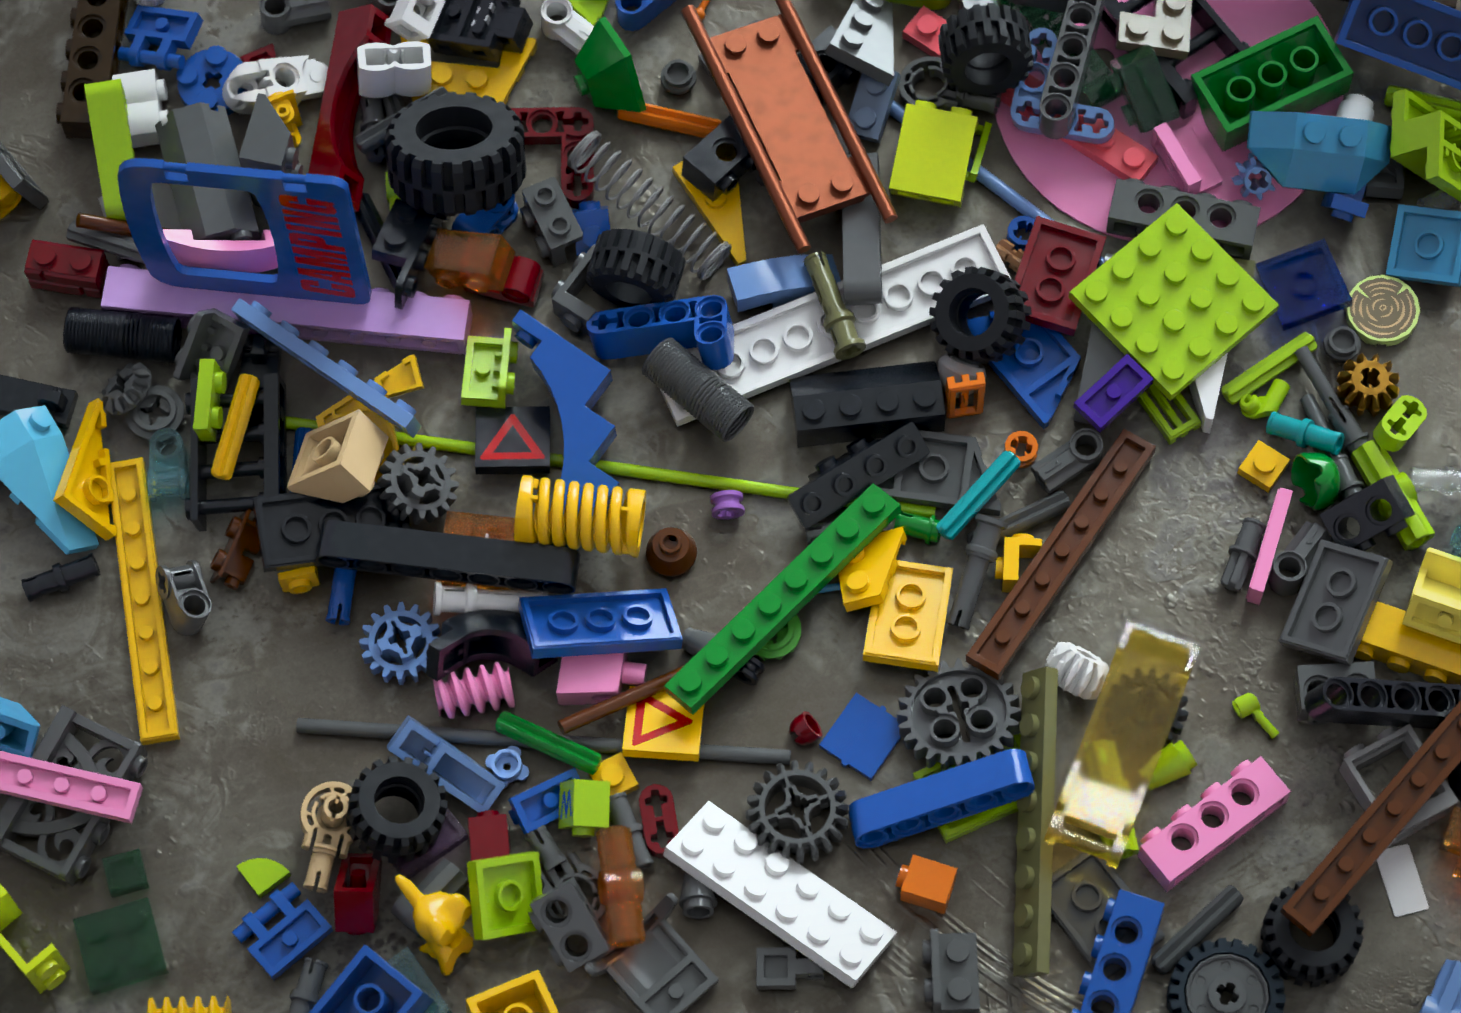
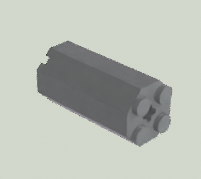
M199 102L171 110L167 114V123L162 126L160 120L155 125L164 161L183 164L191 162L241 167L225 106L217 105L218 111L210 110L208 103ZM170 184L182 230H191L193 240L261 239L248 191Z

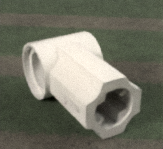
M545 0L541 6V29L543 34L551 40H559L578 55L594 26L573 10L569 0ZM554 15H560L564 17V19L560 21H553L550 19V17Z

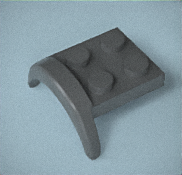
M673 893L665 895L657 906L626 935L612 945L610 950L586 963L584 969L591 977H597L606 973L641 1013H684L719 982L714 973L666 921L678 903V899Z

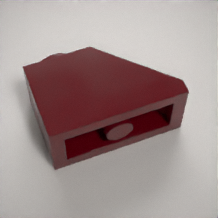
M348 853L347 858L342 859L334 887L335 932H347L351 935L374 933L379 914L382 856L380 861L372 858L373 854Z

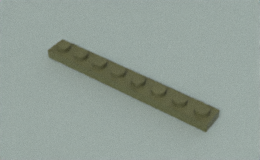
M1047 666L1024 672L1021 683L1020 749L1026 752L1035 790L1029 796L1017 800L1018 832L1016 835L1017 863L1014 877L1016 894L1013 914L1015 926L1012 960L1013 976L1019 978L1049 974L1058 669Z

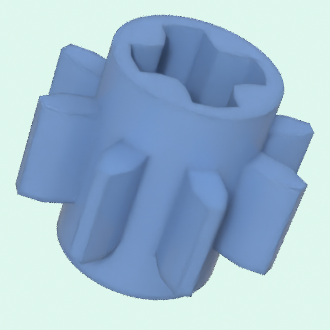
M1252 153L1248 154V160L1245 162L1235 163L1239 170V175L1234 176L1232 182L1234 185L1244 184L1240 190L1244 198L1251 192L1259 200H1262V193L1268 189L1270 191L1276 190L1272 184L1273 176L1264 168L1259 160L1254 158ZM1251 173L1256 175L1260 173L1262 175L1259 180L1255 178L1249 179Z

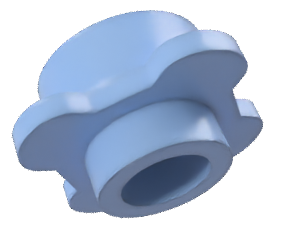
M516 746L501 749L495 754L488 755L485 760L486 767L491 769L493 775L506 784L503 789L509 783L516 780L524 781L529 776V769L523 765L520 758L521 750ZM506 764L511 766L509 770L504 769Z

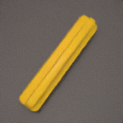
M243 373L238 378L211 468V474L215 478L230 480L232 478L260 385V380L256 376Z

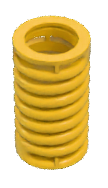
M531 475L522 476L515 513L514 541L535 544L539 541L541 545H550L553 542L556 547H564L567 544L570 549L574 550L582 546L588 552L593 551L596 547L598 552L604 554L611 548L615 555L629 554L632 557L638 558L645 519L646 490L628 489L622 506L623 489L618 486L613 487L607 514L609 488L601 484L597 489L592 516L594 485L592 483H585L583 485L578 513L580 484L577 481H571L568 487L563 515L566 485L564 480L557 479L554 483L549 512L550 479L543 477L539 480ZM533 489L538 490L537 495H533ZM533 503H536L533 517Z

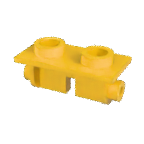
M291 89L286 92L273 93L267 98L290 131L294 146L297 148L301 144V135L297 127L303 125L294 91Z

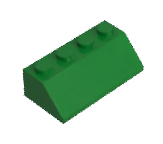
M1317 15L1192 74L1191 81L1198 96L1197 100L1204 122L1220 149L1224 152L1247 141L1250 111L1306 113L1348 93L1354 72Z

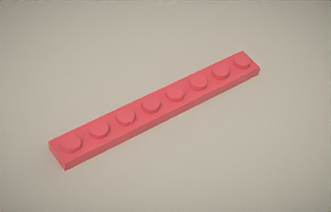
M923 6L903 30L902 38L928 55L941 58L938 35L940 34L942 24H946L947 20ZM1028 73L1029 76L1024 81L1030 88H1038L1044 83ZM1009 88L1005 93L1001 94V102L1009 107L1012 104L1015 88ZM1026 106L1024 112L1019 111L1020 114L1028 119L1030 116H1039L1033 113L1031 106ZM1055 114L1053 118H1059L1062 116L1059 114ZM1079 114V127L1077 131H1082V124L1092 126L1093 133H1099L1101 128H1107L1102 119L1097 118L1095 124L1084 123V115ZM1116 128L1112 138L1103 144L1060 138V140L1123 180L1134 178L1143 181L1158 162V155Z

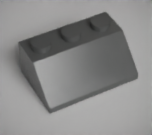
M258 93L238 157L241 167L283 171V173L303 175V165L299 164L298 161L299 151L294 146L290 131L266 95ZM250 193L253 205L261 207L256 196Z

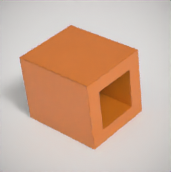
M913 854L909 866L902 864L896 881V886L901 888L900 900L945 915L956 881L958 868Z

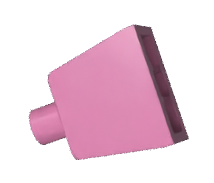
M628 653L562 657L556 690L558 705L597 704L622 693L623 684L638 686L645 683L647 664L628 662Z

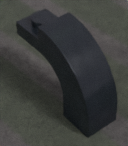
M479 610L462 613L442 622L441 637L434 639L428 644L426 675L438 681L466 663L476 660H498L509 663L534 677L556 663L558 657L532 659L520 613L505 610Z

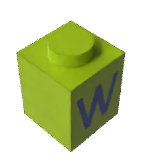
M572 779L561 782L558 829L572 830V836L595 837V831L609 828L610 781Z

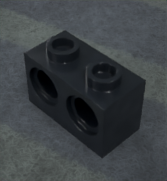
M1394 475L1380 479L1319 515L1335 543L1366 551L1376 545L1373 538L1385 532L1390 537L1407 528L1408 525L1405 520L1415 515V512ZM1381 499L1388 501L1392 507L1390 518L1383 517L1379 512L1378 504ZM1349 517L1356 519L1360 525L1358 536L1352 535L1347 529Z

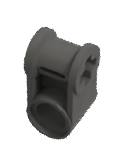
M190 560L186 565L178 567L158 566L155 575L156 586L164 601L173 629L185 636L197 634L202 629L212 608V602L203 581V574L199 563L196 560ZM185 609L193 611L196 615L188 613Z

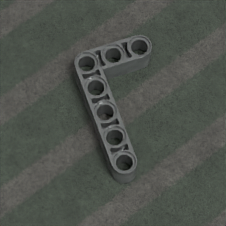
M1008 0L1014 4L1064 14L1041 97L1039 129L1041 133L1050 139L1063 138L1072 127L1102 17L1104 0ZM1083 23L1085 24V26H1077L1074 24ZM1074 53V54H1077L1078 56L1073 57V56H1068V55H1066V54ZM1059 84H1068V85H1070V86H1068V87H1061V86H1058V85H1059ZM1059 114V115H1061L1062 117L1053 118V117H1050L1049 115Z

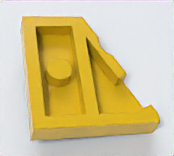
M903 526L880 532L838 573L843 604L847 612L884 602L889 589L888 582L894 576L898 565L896 556L901 545H905L907 541Z

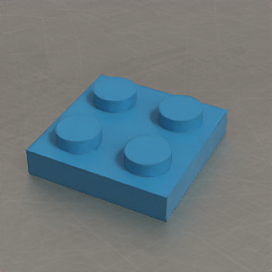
M1398 204L1386 275L1400 280L1460 287L1461 211Z

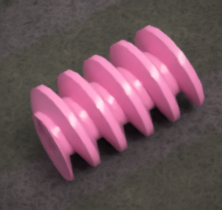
M494 662L492 674H489L482 664L479 665L476 677L466 667L460 680L454 671L448 674L447 682H444L442 679L438 681L433 679L439 716H441V711L444 709L449 719H454L457 707L461 709L464 716H469L472 704L475 705L481 714L485 712L487 701L497 711L500 710L501 699L503 698L509 708L515 707L509 666L507 671H504L499 662Z

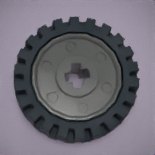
M1218 938L1216 942L1208 940L1202 942L1199 947L1196 948L1195 946L1190 949L1176 965L1168 984L1167 1010H1169V1013H1283L1285 1006L1283 979L1279 977L1277 966H1272L1270 963V957L1265 952L1260 954L1257 951L1258 947L1252 944L1246 946L1242 944L1243 940L1234 939L1232 942L1227 941L1226 938ZM1224 991L1232 995L1228 1005L1219 1002Z

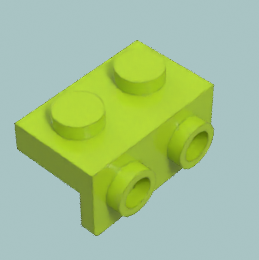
M504 328L503 338L467 337L461 405L505 409L507 394L514 395L515 373L509 372L510 363L517 364L518 342L512 341V328Z

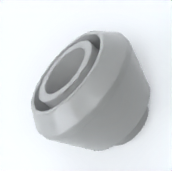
M946 353L938 360V373L941 385L944 386L942 389L944 393L946 391L947 377L954 376L955 383L961 382V375L969 374L971 381L976 379V373L984 372L986 379L985 368L978 362L963 359L951 353ZM960 392L956 393V398L960 397Z

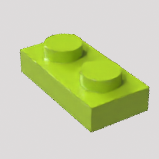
M200 359L193 430L201 441H216L217 429H221L223 426V409L219 405L220 395L226 392L227 376L215 359Z

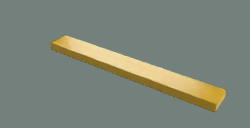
M143 457L111 462L112 478L110 483L114 494V502L111 503L113 523L117 525L115 539L140 742L142 745L178 740L180 739L163 600L158 592L155 579L158 561L145 461Z

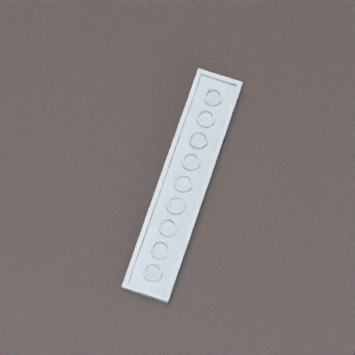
M984 224L882 265V304L846 306V309L854 313L856 318L854 326L859 338L864 339L866 344L864 351L934 322L935 317L929 315L930 307H935L937 302L932 299L934 292L941 293L943 288L939 284L944 279L952 281L951 273L957 270L965 272V267H984L1003 273L1011 279ZM843 281L837 283V286L845 304ZM816 292L733 324L734 359L729 366L720 370H713V372L747 399L787 383L790 379L807 375L841 361L836 359L834 355L835 345L831 334L827 333L824 329L825 315ZM988 294L982 295L973 301L969 309L992 299ZM698 347L687 349L701 361ZM660 389L677 427L696 420L693 415H690L687 410L683 409L681 405Z

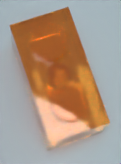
M437 229L425 269L433 276L439 286L447 289H455L456 286L469 287L474 291L483 293L488 290L503 291L516 252L502 235Z

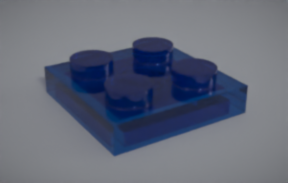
M1325 238L1256 263V271L1265 291L1279 304L1275 314L1283 331L1352 306V298Z

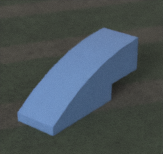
M810 254L771 258L727 268V281L737 311L742 312L770 303L773 308H776L815 292L811 277L803 262L804 258ZM826 254L831 272L836 283H838L841 279L832 254Z
M407 715L387 744L388 751L403 761L405 757L413 758L412 764L415 766H419L421 762L428 766L427 773L430 775L435 772L440 778L438 786L444 785L447 792L478 813L489 810L506 786L503 781L409 715Z

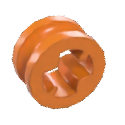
M1017 431L1008 436L1004 451L1013 452L1021 461L1019 468H1026L1032 465L1037 458L1038 443L1031 433ZM1018 443L1026 444V450L1030 453L1028 454L1025 451L1024 456H1017L1016 449L1012 446L1014 445L1018 448Z

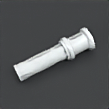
M435 582L433 590V615L439 616L441 612L466 613L479 610H505L520 613L518 609L519 597L547 596L549 594L538 591L477 589V585L467 583L465 587L442 586L441 582Z

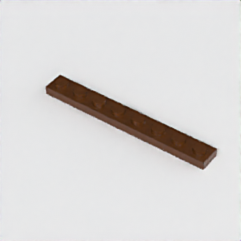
M1126 429L1122 430L967 653V663L996 680L1000 679L1155 454V445Z
M1461 701L1280 910L1281 914L1309 937L1315 933L1461 762Z

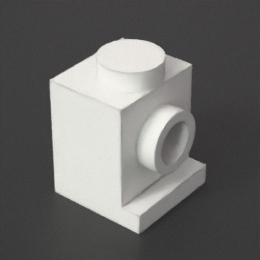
M397 0L390 18L386 19L384 25L408 41H420L430 38L445 0Z

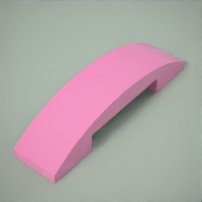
M163 230L173 254L178 262L184 266L249 273H261L278 268L276 250L270 230H263L260 240H193L191 230Z

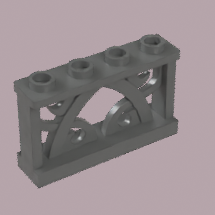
M64 705L59 709L32 756L33 759L59 764L61 759H67L69 767L77 759L78 763L72 768L133 781L134 778L139 779L148 764V758H146L148 753L141 743L81 716ZM79 729L101 741L87 751L74 736ZM115 748L122 752L124 760L116 772H108L107 765L114 760L113 758H102L96 765L93 759L100 752ZM9 796L0 811V851L5 854L8 853L71 886L75 884L78 878L82 879L91 865V858L89 857L96 845H102L109 834V822L111 819L78 812L66 818L54 820L55 807L45 804L44 822H40L42 818L41 812L37 815L31 814L35 804L40 802ZM85 827L82 834L80 835L77 832V830ZM17 835L39 837L37 853L14 843ZM55 836L54 843L60 852L61 845L64 842H73L74 847L67 859L55 861L49 858L46 849L48 837Z

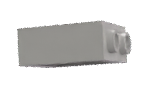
M1410 724L1400 729L1394 726L1389 727L1376 737L1378 741L1367 747L1363 743L1358 744L1344 753L1345 758L1342 761L1339 772L1364 812L1374 802L1375 798L1358 771L1402 748L1408 760H1410L1423 745ZM1446 780L1433 793V798L1421 807L1387 848L1454 812L1459 801Z

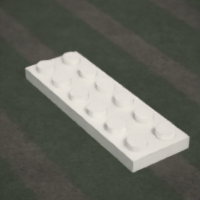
M708 801L666 846L663 856L853 989L892 943L897 932L792 858L788 860L782 857V851L777 849L776 853L768 854L769 842L759 846L757 840L759 835L749 832L746 826Z

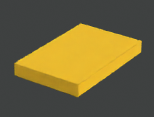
M897 560L898 565L894 576L888 582L889 589L884 602L871 606L862 661L938 672L953 568Z

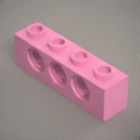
M1261 756L1252 763L1249 760L1240 763L1230 773L1232 776L1230 780L1222 786L1219 782L1212 784L1201 794L1200 797L1203 800L1192 808L1188 804L1183 806L1170 818L1172 820L1171 824L1163 830L1155 827L1140 840L1143 845L1140 846L1138 858L1166 892L1170 891L1287 803L1291 791ZM1237 792L1245 793L1250 797L1251 803L1239 805L1232 799V795ZM1214 815L1220 819L1222 825L1217 828H1210L1203 823L1202 817ZM1176 837H1183L1191 843L1192 847L1185 851L1178 850L1173 846L1171 840Z

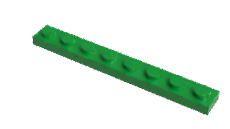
M873 483L664 685L665 692L693 715L902 512L901 504Z

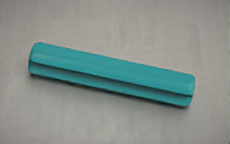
M1002 452L940 520L936 529L942 537L947 540H953L1020 467L1021 461L1013 452Z

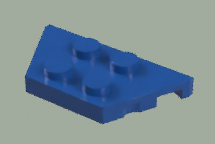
M990 311L989 316L971 319L967 317V325L973 336L982 334L990 327L994 318V311ZM1031 324L1029 331L1024 329L1021 336L1026 338L1022 345L1015 343L1013 346L1016 350L1011 356L1003 354V360L998 362L989 360L988 365L1039 425L1045 429L1053 418L1080 364L1081 357L1060 332Z

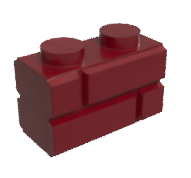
M33 239L29 248L24 273L27 279H29L28 282L31 288L81 296L86 294L88 297L102 299L107 269L110 264L106 259L104 250Z

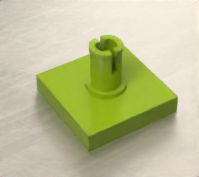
M529 851L468 861L467 870L474 940H487L537 931L529 917V912L532 911L530 904L533 899L543 894L539 852Z

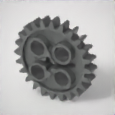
M957 658L955 667L949 668L948 664L943 660L941 661L940 671H927V678L915 674L916 687L911 685L904 687L906 697L899 698L898 700L900 711H897V721L900 724L898 725L900 737H905L906 750L913 749L915 760L926 756L928 768L940 762L942 771L948 770L950 765L957 767L1004 751L1003 745L1007 747L1014 746L1013 735L1020 733L1018 721L1021 720V708H1018L1020 707L1019 696L1014 695L1012 682L1004 684L1003 674L999 680H996L970 664L968 668L963 667L961 659ZM950 689H953L956 693L962 719L965 720L969 743H965L962 739L958 718L953 711L952 698L948 692ZM969 694H979L977 697H966ZM933 703H941V704H942L941 706H938V707H931V706H929V705H931V704H933ZM980 725L990 726V727H988V728H986V729H977V728H976L977 726H980ZM945 734L952 735V737L948 739L938 738L939 736Z

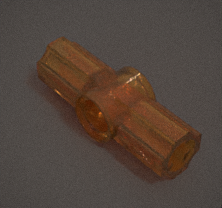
M620 825L599 829L596 833L601 871L598 874L597 888L600 903L605 905L610 946L628 948L643 944L646 941L641 902L644 897V880L641 870L636 868L631 828Z

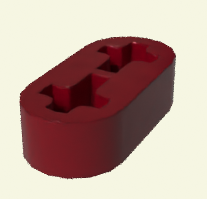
M652 784L647 786L639 796L645 843L652 856L659 859H667L663 856L665 848H660L659 843L652 842V840L658 838L657 826L664 825L667 837L674 838L679 833L672 793L667 787L661 784ZM659 795L661 801H667L661 805V817H655L654 808L650 805L646 806V804L652 802L651 796Z

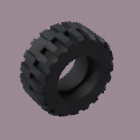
M446 92V95L437 96L436 94L426 96L425 100H415L408 105L407 109L402 108L397 112L386 129L385 145L390 187L403 202H406L416 210L422 208L428 214L444 213L445 216H456V214L465 213L466 216L474 215L477 211L483 209L486 212L494 209L497 203L503 204L508 201L512 194L517 192L522 185V181L525 179L526 159L523 125L518 115L502 101L497 103L493 97L487 95L480 97L472 92H466L465 94Z

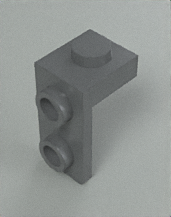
M592 245L587 253H580L573 264L572 273L566 280H560L551 294L554 314L560 317L561 322L574 332L581 330L587 335L589 333L586 323L596 313V310L576 298V296L587 282L585 277L595 245Z

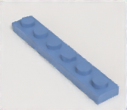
M239 298L232 307V312L241 322L410 437L414 438L422 427L414 417L417 411L401 399L394 403L385 397L387 391L372 379L365 383L357 378L358 371L344 360L340 359L338 363H335L327 357L329 351L316 341L311 339L309 344L298 338L301 333L288 322L282 320L278 324L269 317L272 313L257 301H253L250 305Z

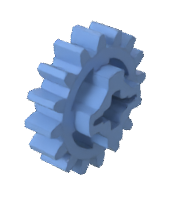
M399 602L397 611H392L388 605H385V615L380 617L373 612L371 618L374 625H363L362 627L364 634L368 637L359 639L361 649L367 650L361 654L364 663H371L370 670L373 675L383 671L382 677L386 683L393 676L397 677L399 685L404 684L406 676H411L412 680L416 683L419 681L418 672L422 670L426 673L428 644L434 639L439 638L436 637L441 633L438 623L431 624L433 619L429 611L420 616L419 605L414 604L410 611L405 610L403 602ZM402 622H407V623H411V624H414V625L410 626V625L404 624V623H402ZM387 628L384 636L378 639L380 634L384 631V629ZM396 633L406 643L407 654H404L402 648L396 643ZM424 648L422 654L417 659H415L418 654V651ZM393 661V662L399 663V664H401V665H394V664H391V663H388V662Z

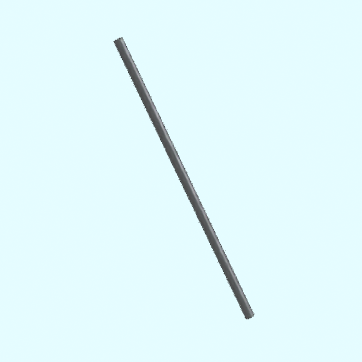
M298 718L296 731L297 733L392 739L401 724ZM426 726L449 743L532 748L494 730ZM560 735L597 753H622L623 739ZM701 744L699 759L790 765L791 750Z

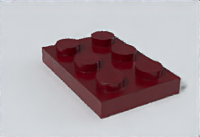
M1036 216L1015 277V281L1021 285L1019 290L1026 292L1029 300L1024 302V305L1031 307L1032 315L1026 316V322L1070 336L1075 335L1082 311L1068 298L1069 292L1097 269L1106 243V236Z

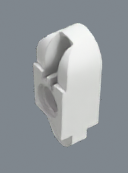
M308 55L245 62L238 65L224 83L222 89L223 99L232 111L239 114H252L258 93L265 94L268 97L276 92H286L293 89L298 105L300 101L322 96L328 67L315 59H308ZM275 79L282 80L287 87L279 85ZM241 87L247 90L240 94L237 93Z

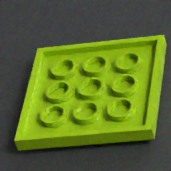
M1178 203L1069 292L1068 297L1124 355L1128 354L1154 379L1153 384L1170 401L1273 315L1279 307V304Z

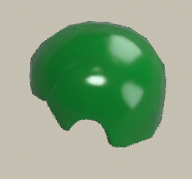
M1300 453L1295 456L1291 469V481L1293 485L1302 488L1305 493L1304 497L1300 498L1299 501L1311 507L1314 511L1326 509L1334 503L1340 491V473L1337 464L1332 458L1321 453Z

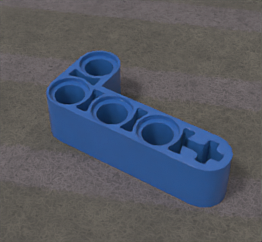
M718 295L596 312L586 323L595 355L603 360L650 354L659 343L671 337L685 347V349L698 347L702 363L710 368V370L723 369L729 366L734 359V328L727 302L722 296Z

